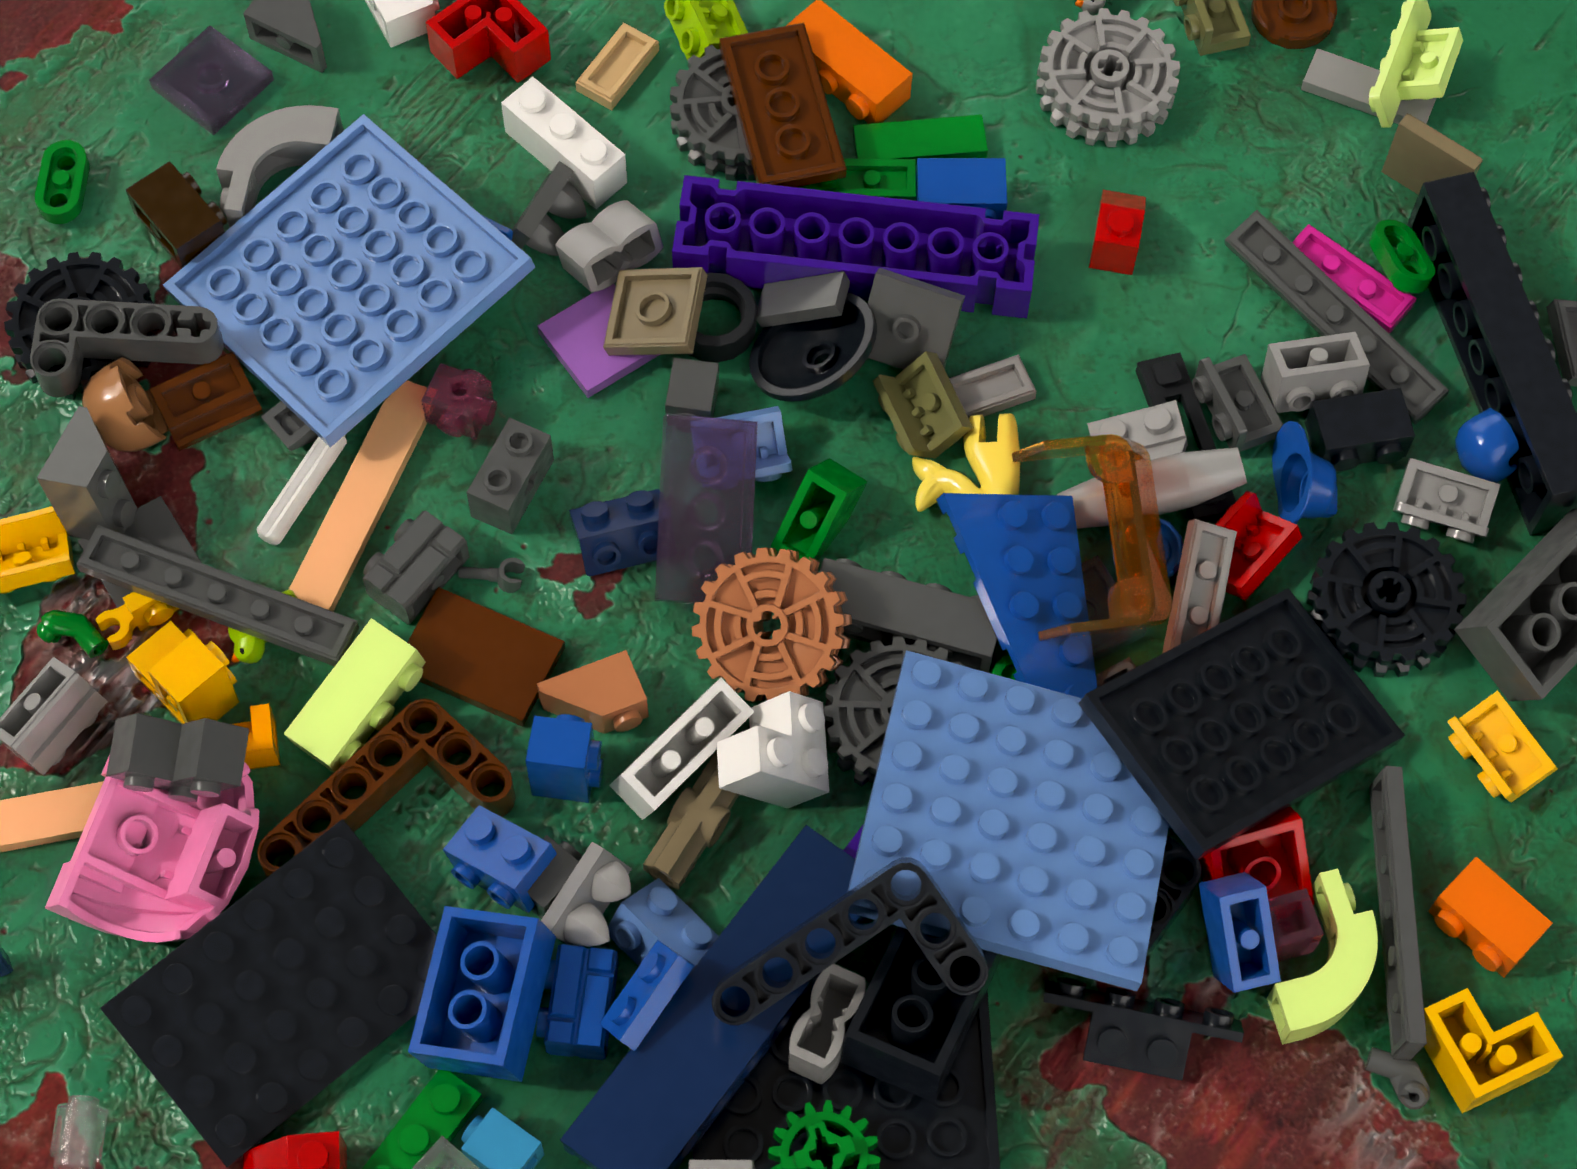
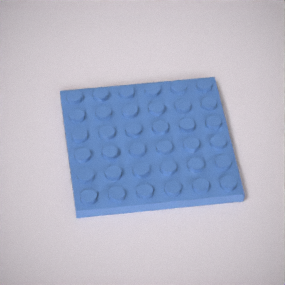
M363 114L165 282L163 286L168 294L180 305L200 306L212 311L218 320L224 347L229 352H233L237 359L331 448L535 268V265L530 256Z
M906 650L848 891L892 861L901 857H911L920 861L926 867L981 949L1137 991L1143 979L1169 823L1078 703L1082 698ZM902 870L893 876L891 884L898 894L910 896L919 890L921 880L915 872ZM859 899L850 905L849 913L875 920L878 916V909L872 901ZM931 913L922 920L920 927L925 934L942 937L949 931L950 922L940 913ZM901 919L892 923V925L906 928Z

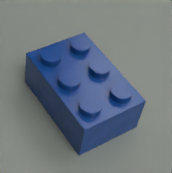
M444 906L408 1052L431 1069L522 1082L556 936L539 918Z

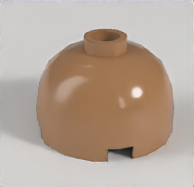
M123 357L106 365L90 378L84 387L82 406L87 407L106 446L121 452H137L164 440L166 436L163 434L168 431V427L150 393V389L145 391L136 380L144 375L130 360Z

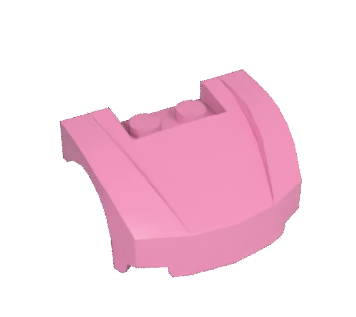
M108 757L101 773L106 778L71 861L63 863L45 909L101 932L143 942H179L189 939L208 922L220 915L229 904L249 867L259 828L260 812L254 805L253 781L248 775L251 772L250 768L244 762L240 787L223 790L219 797L198 796L197 802H183L168 798V790L153 787L152 792H139L124 788V780L106 776L109 762Z

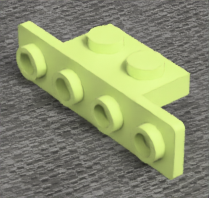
M1407 0L1403 2L1401 18L1397 29H1394L1391 33V45L1386 57L1381 60L1380 74L1377 82L1370 89L1369 105L1371 111L1377 113L1381 128H1390L1392 126L1401 100L1441 98L1444 96L1463 43V38L1459 27L1428 29L1432 14L1427 0Z

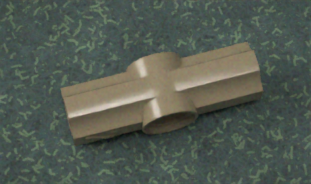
M717 751L713 754L706 768L703 769L693 788L687 787L675 802L667 820V828L643 863V870L649 873L654 880L660 878L669 888L672 887L679 890L705 848L710 849L717 842L729 821L730 809L740 795L719 788Z

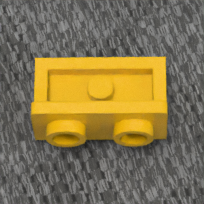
M52 506L0 519V594H6L17 588L41 582L56 581L64 576L75 574L70 537Z
M1498 690L1459 719L1454 716L1447 721L1454 730V733L1448 736V739L1465 760L1473 755L1483 769L1482 772L1477 774V777L1493 798L1502 794L1505 799L1512 803L1558 770L1557 766Z

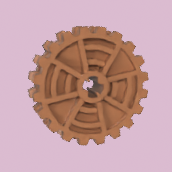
M767 547L757 548L756 555L752 552H741L734 555L735 565L721 563L715 569L718 576L717 580L712 582L705 581L701 587V590L706 594L704 602H695L693 612L700 616V623L692 626V636L701 638L702 646L696 650L699 659H708L711 666L707 671L712 679L724 678L726 683L735 692L741 693L745 691V700L751 702L763 701L765 697L767 700H770L788 691L807 696L809 695L808 686L812 688L824 686L829 681L825 674L826 671L836 670L843 663L838 657V652L840 649L849 648L851 641L850 638L843 635L844 627L852 624V616L843 613L841 607L848 599L845 592L833 589L832 586L837 578L832 572H818L820 562L812 557L807 558L804 556L799 560L798 551L780 549L777 554L775 548ZM771 612L774 613L772 619H780L781 629L774 630L773 634L771 631H764L763 622L771 620Z

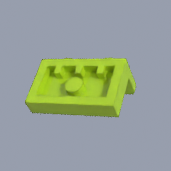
M665 0L664 2L666 17L670 20L680 48L687 60L693 55L702 58L705 56L704 48L713 45L717 50L720 49V38L748 33L733 0Z

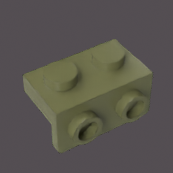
M1173 0L1174 4L1181 6L1183 10L1186 36L1189 41L1194 40L1200 56L1249 46L1251 34L1237 0Z
M925 351L895 377L879 375L873 380V384L879 394V404L889 415L893 423L899 445L909 455L935 459L973 429L937 353Z

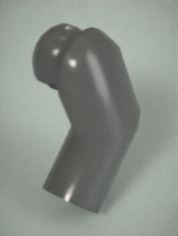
M1371 1047L1365 1070L1389 1078L1398 1099L1405 1107L1416 1110L1425 1106L1430 1098V1089L1418 1063L1412 1059L1410 1061L1394 1060L1390 1052Z

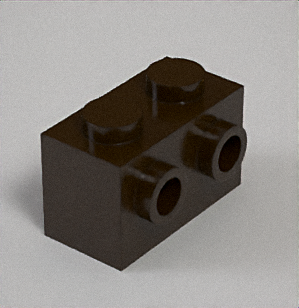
M170 161L126 189L134 214L181 269L225 232L223 226L227 224V220L221 209L213 201L207 204L200 196L202 194L201 189L190 173L186 171L181 174Z

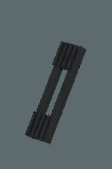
M1181 353L1138 362L1136 374L1148 406L1152 407L1174 400L1182 402L1199 451L1216 449ZM1232 490L1199 505L1186 508L1190 521L1197 519L1204 522L1209 520L1215 522L1218 518L1224 516L1228 508L1235 504L1236 500Z

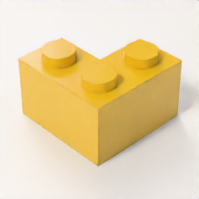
M169 621L126 657L135 676L181 724L203 718L218 721L240 702L233 687L237 683V679L228 669L227 665L230 662L221 649L212 641L204 645L190 629L182 633L172 621Z
M1468 988L1424 1008L1427 1044L1424 1048L1462 1114L1548 1073L1564 1057L1538 1012L1493 1032Z

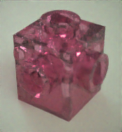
M442 363L439 364L421 400L427 423L437 426L447 435L453 437H461L463 435L475 440L483 425L488 427L491 424L497 409V401L493 398L490 380H487L485 376L475 370L464 369L462 371Z

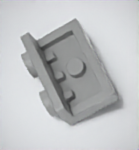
M1409 458L1393 511L1403 514L1401 523L1428 530L1430 522L1448 527L1446 536L1473 544L1475 536L1487 537L1489 531L1487 526L1500 484Z

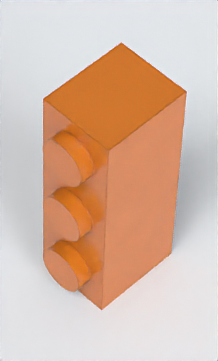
M815 0L786 25L805 24L824 93L833 94L856 119H863L868 124L883 123L910 99L913 73L822 0Z

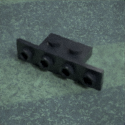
M1059 977L1056 983L1045 981L1043 1002L1092 1012L1083 1052L1084 1061L1182 1081L1192 1033L1241 1043L1243 1041L1244 1031L1241 1020L1234 1019L1235 1015L1224 1009L1207 1007L1204 1013L1187 1010L1184 1003L1171 998L1158 997L1155 999V1003L1135 999V993L1122 988L1108 987L1106 988V993L1086 989V983L1073 978Z

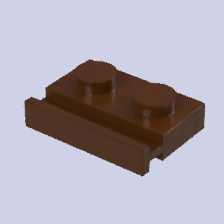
M233 352L150 388V393L179 451L263 413L262 407Z

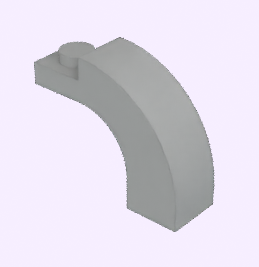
M302 105L275 110L255 119L232 138L224 149L216 167L222 187L220 209L226 215L229 228L255 207L262 186L272 175L288 167L304 165L344 131L339 108Z

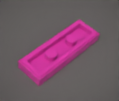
M1310 224L1292 242L1389 334L1414 306L1417 298L1397 290L1388 278Z

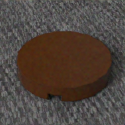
M1253 0L1251 5L1252 22L1259 34L1272 44L1286 49H1305L1319 44L1330 34L1337 16L1336 0Z

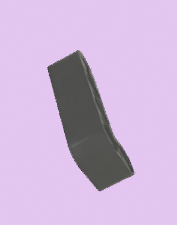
M52 299L44 303L38 311L30 363L43 392L58 398L65 397L78 388L84 358L117 360L123 357L130 361L209 364L217 360L222 354L224 343L216 316L212 311L204 307ZM70 325L62 331H54L58 326ZM116 327V329L110 333H100L105 328ZM152 330H163L156 336H146ZM55 365H64L56 372H47Z

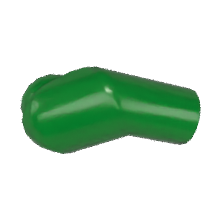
M52 610L42 615V622L38 624L36 629L38 636L47 643H57L61 636L74 638L90 658L101 655L109 644L83 614Z

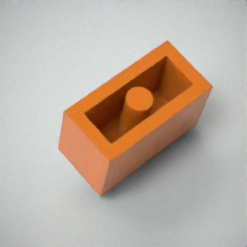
M1475 857L1448 885L1428 911L1434 916L1436 925L1445 934L1452 938L1458 937L1473 950L1472 954L1481 966L1489 971L1498 972L1503 978L1553 924L1478 857Z

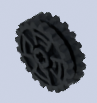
M78 252L68 254L66 261L60 262L56 257L47 260V268L43 271L33 268L28 272L30 281L27 284L18 283L14 288L17 301L7 303L6 312L12 319L5 321L4 325L7 335L11 336V340L8 343L15 354L19 367L27 369L25 374L34 384L38 380L30 363V354L36 317L44 303L52 299L154 303L146 283H138L140 280L138 272L133 268L124 271L123 263L120 259L113 257L108 262H105L101 253L91 252L88 258H80ZM70 325L58 326L54 331H62ZM116 327L105 328L100 333H110L114 331ZM157 330L148 332L146 336H156L153 332ZM84 358L79 386L73 393L65 396V399L74 400L78 393H83L84 387L90 378L115 360ZM131 361L137 368H148L151 363L148 361ZM55 365L47 372H56L64 365Z
M1374 522L1366 523L1363 526L1362 533L1359 534L1352 528L1345 531L1342 535L1343 543L1340 544L1332 541L1325 550V557L1319 558L1310 580L1311 590L1308 591L1306 604L1314 608L1309 615L1343 658L1352 661L1351 668L1354 671L1360 673L1364 667L1372 668L1374 677L1384 678L1387 670H1394L1398 677L1408 675L1410 666L1414 665L1420 671L1427 668L1431 662V656L1440 658L1446 651V645L1455 636L1456 631L1454 629L1462 622L1464 617L1460 614V609L1465 607L1467 595L1458 592V589L1465 582L1462 573H1454L1451 569L1456 560L1451 553L1442 555L1438 551L1440 542L1434 537L1425 541L1420 538V529L1412 526L1407 532L1400 531L1397 522H1388L1385 529H1378Z

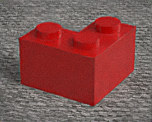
M457 0L425 22L430 52L456 79H459L491 56L519 83L551 60L548 29L519 0Z

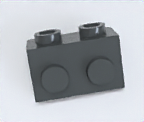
M1246 354L1213 365L1210 357L1201 359L1195 378L1192 381L1193 389L1200 403L1207 404L1212 414V424L1217 437L1221 441L1226 440L1229 448L1238 447L1239 452L1276 439L1283 423Z

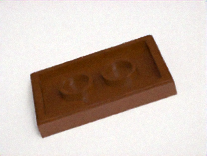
M440 587L437 588L407 642L416 648L426 661L422 667L423 675L419 682L522 727L539 698L537 683L549 679L565 649V642L561 639Z

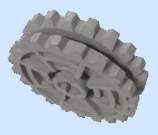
M1100 8L1098 15L1093 16L1087 10L1079 12L1078 20L1075 22L1066 18L1061 22V32L1052 30L1047 39L1049 46L1042 47L1040 55L1042 62L1039 63L1037 76L1040 79L1036 82V93L1044 95L1040 99L1039 104L1042 111H1051L1050 122L1055 127L1062 124L1067 127V136L1072 139L1077 135L1084 136L1085 144L1092 146L1095 145L1097 140L1104 141L1107 147H1116L1118 140H1124L1128 145L1137 142L1138 134L1140 133L1149 137L1155 131V123L1163 125L1168 117L1166 109H1172L1175 98L1174 93H1176L1179 79L1175 77L1179 75L1180 62L1171 60L1175 56L1176 49L1173 44L1163 43L1165 33L1160 28L1153 31L1148 28L1149 20L1144 17L1138 20L1131 19L1130 12L1121 10L1118 15H1111L1108 8Z

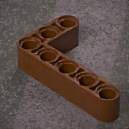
M429 699L415 700L398 713L262 839L257 850L258 860L266 877H269L280 868L272 865V861L277 855L284 852L297 855L340 820L343 819L351 830L355 832L426 765L471 807L476 809L480 805L503 817L512 810L516 800L511 773L500 760L438 703ZM428 721L437 724L434 730L426 734L414 731L417 725L422 722ZM462 752L470 755L468 761L461 765H452L447 762L450 756L455 753ZM388 754L402 756L400 761L394 766L386 767L379 764L381 759ZM496 783L504 787L503 791L497 796L488 797L480 793L488 784ZM361 786L366 788V792L358 799L350 800L344 798L346 791L352 787ZM327 819L331 821L328 828L322 832L312 833L308 831L309 826L316 820Z

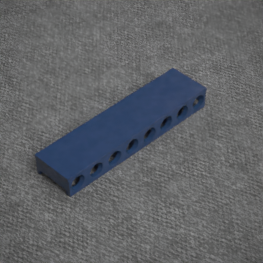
M805 825L683 981L635 1051L630 1049L562 1136L560 1142L563 1143L565 1151L572 1156H577L593 1169L679 1168L812 993L815 981L821 972L750 1021L741 1025H728L721 1022L715 1016L712 1009V996L718 982L726 974L847 893L855 862L852 856ZM849 913L851 918L859 924H864L868 919L867 917ZM817 928L807 935L809 947L817 953H826L835 947L836 940L829 930ZM781 957L769 959L764 964L767 976L776 982L786 981L793 975L791 964ZM732 986L722 992V999L725 1005L732 1010H743L750 1005V997L743 988Z

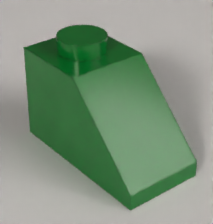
M831 458L809 468L770 547L775 548L778 552L780 549L798 551L799 560L804 556L807 558L812 557L818 561L849 520L868 481Z

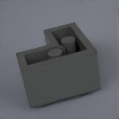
M140 713L121 717L115 721L106 776L124 780L123 787L133 791L152 792L153 787L168 790V798L177 801L197 802L198 796L219 797L221 791L241 786L249 729L208 718L181 724Z

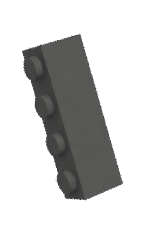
M828 558L823 559L820 572H832L837 578L832 586L833 589L845 592L848 599L841 607L843 613L852 616V624L844 627L843 635L868 643L880 640L884 646L892 645L894 637H903L906 645H914L917 639L926 640L928 650L934 652L939 647L947 650L948 662L955 663L960 661L963 666L989 673L998 639L978 595L968 597L953 593L948 587L941 584L928 583L923 585L912 582L903 575L893 571H882L879 573L864 569L858 563L849 559L841 558L836 561Z

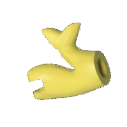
M983 414L969 416L973 429L964 435V451L980 483V488L958 471L947 469L932 460L919 457L912 458L913 470L922 481L915 499L918 512H922L937 503L936 499L943 493L1019 495L1020 445L1017 422L1013 414H999L997 442H986Z

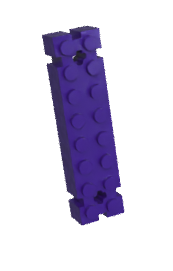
M684 175L679 205L680 221L676 223L672 248L673 268L703 267L706 274H728L741 280L747 287L763 289L766 283L844 271L850 280L848 292L866 301L869 300L877 270L883 268L965 295L961 311L974 313L975 303L993 305L992 315L1027 319L1033 285L1034 256L1040 214L1004 210L1003 220L985 218L986 208L737 181L736 190L720 189V179Z

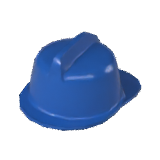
M1286 422L1277 433L1272 454L1279 517L1297 524L1300 518L1333 517L1337 512L1338 487L1336 470L1329 461L1310 452L1305 430L1298 422Z

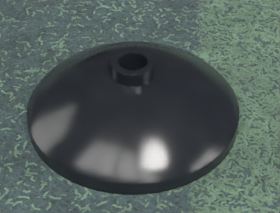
M848 292L842 316L764 327L755 340L750 354L749 366L752 378L763 393L780 401H806L835 391L848 382L862 368L869 357L877 335L875 316L862 298Z

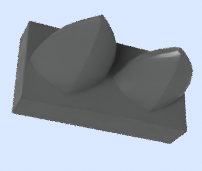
M560 161L547 175L512 229V242L520 249L526 244L538 252L559 256L555 244L565 233L547 215V212L568 219L583 218L587 215L581 195L568 181L574 171Z

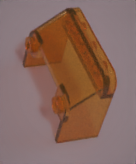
M1113 434L1045 440L1012 453L1013 463L1086 455L1089 471L1097 480L1103 482L1117 582L1111 587L1107 600L1110 619L1070 623L1039 631V641L1149 628L1165 622L1171 613L1172 598L1151 459L1146 448L1137 441Z

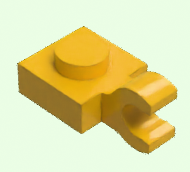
M132 592L123 597L125 604L116 609L102 612L95 620L101 631L113 625L120 626L117 633L107 638L111 648L118 650L125 647L131 641L133 630L136 626L142 631L149 626L161 625L169 620L179 608Z

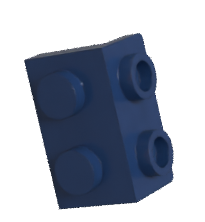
M659 489L635 491L626 497L605 502L593 501L585 504L583 507L569 510L587 576L611 572L676 555L670 516Z

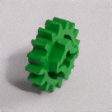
M826 1100L823 1112H816L813 1105L807 1102L805 1103L804 1117L799 1118L791 1111L786 1114L789 1130L775 1128L773 1138L781 1146L769 1147L768 1159L780 1162V1164L775 1165L771 1169H827L821 1160H815L818 1140L821 1149H824L826 1155L833 1156L831 1169H844L846 1166L854 1164L855 1160H859L857 1169H879L880 1157L868 1154V1152L877 1148L878 1139L877 1136H863L868 1128L866 1118L858 1120L856 1123L850 1121L852 1107L847 1105L840 1114L833 1113L832 1101ZM826 1126L836 1128L847 1136L840 1137L828 1131ZM805 1132L807 1142L803 1149L795 1151L794 1155L789 1156L793 1143Z

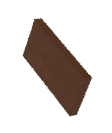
M798 23L720 38L719 47L756 182L801 187L846 178L847 169L805 24Z

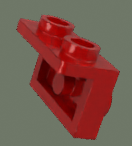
M1248 490L1235 504L1228 508L1224 516L1215 524L1237 531L1226 592L1246 600L1302 538L1297 524L1263 511L1256 493Z

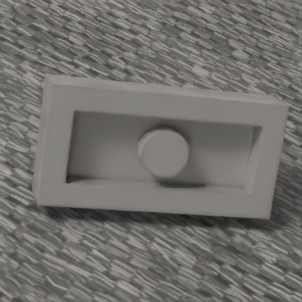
M591 842L541 921L557 939L566 945L591 947L609 942V929L603 913L610 902H616L631 895V883L628 874L632 868L606 849Z

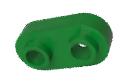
M57 141L45 150L42 157L35 191V203L42 218L49 223H68L80 214L83 207L90 163L84 148L75 141ZM69 165L74 166V167H73L72 169H70V170H67V171L62 170V169H63L64 167H66V166H69ZM59 203H66L61 207H55Z
M1390 219L1378 222L1369 239V244L1388 279L1397 290L1403 293L1424 292L1435 275V266L1417 235L1409 226L1402 222Z

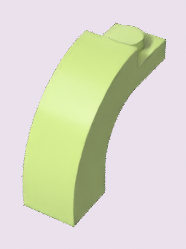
M1338 869L1319 873L1312 885L1313 897L1328 939V958L1326 964L1310 975L1274 984L1267 997L1282 1045L1315 1036L1338 1022L1361 994L1375 965L1378 933L1373 910L1353 913L1356 910L1353 890L1348 882L1343 883Z

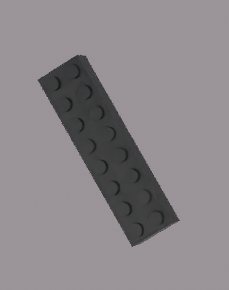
M1469 172L1425 182L1421 187L1407 226L1415 232L1435 266V275L1428 286L1479 412L1482 413L1492 408L1502 414L1510 424L1518 440L1519 449L1509 460V465L1516 464L1517 469L1507 477V481L1530 536L1549 532L1571 509L1577 508V413L1572 403L1570 384L1566 378H1561L1555 363L1556 356L1553 344L1548 338H1544L1539 326V313L1536 304L1527 298L1522 286L1523 277L1521 269L1510 258L1506 248L1507 241L1504 229L1500 224H1496L1490 211L1489 194L1484 187H1480L1475 173Z

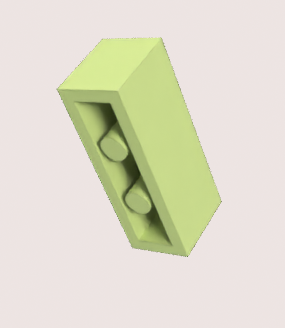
M371 618L284 732V735L296 747L334 773L364 746L375 729L381 730L390 721L395 710L393 705L404 691L409 692L417 685L423 675L422 667L426 661L416 648Z

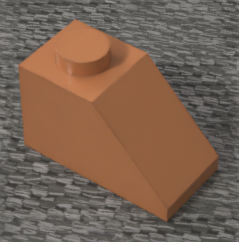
M627 650L537 683L539 700L543 710L555 715L570 714L581 717L585 722L592 723L593 730L603 734L613 730L617 732L629 731L640 725L642 719L649 717L647 698Z

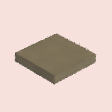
M1407 113L1397 127L1381 172L1419 195L1421 187L1425 182L1474 172L1477 175L1483 159Z
M703 267L619 270L603 346L609 356L693 354L708 276Z

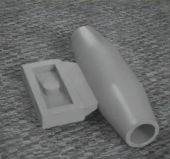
M1174 400L1087 423L1098 468L1104 473L1062 491L1057 495L1073 496L1076 527L1080 529L1123 525L1137 517L1147 515L1159 516L1194 507L1246 484L1247 480L1238 447L1185 452L1188 446L1177 401Z

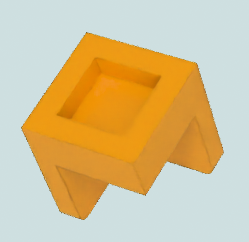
M270 704L250 706L251 721L232 724L249 729L244 762L250 769L280 765L277 725Z

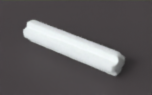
M345 435L331 448L318 436L257 527L258 536L263 541L274 546L281 543L347 444Z

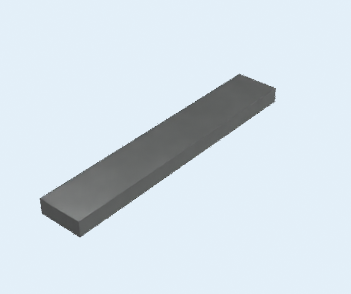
M1258 210L1254 211L1225 239V245L1321 336L1356 332L1370 363L1366 379L1379 391L1401 388L1412 423L1416 425L1448 395L1449 390Z
M97 525L76 564L79 572L334 667L350 647L359 629L357 620Z
M1385 766L1369 786L1391 1056H1393L1394 1060L1410 1061L1427 1044L1403 771L1402 767Z

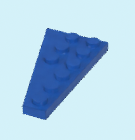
M943 493L936 500L942 513L948 514L957 534L953 538L960 554L965 553L975 575L974 587L1003 651L1007 649L1017 671L1013 674L1015 680L1083 698L1086 693L1096 689L1097 680L1073 496Z

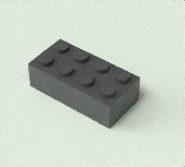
M1577 508L1571 509L1454 629L1508 701L1542 700L1577 664Z

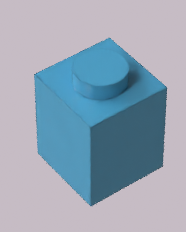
M493 1107L484 1118L480 1115L475 1117L461 1138L464 1142L461 1150L465 1160L477 1169H534L545 1155L542 1143Z

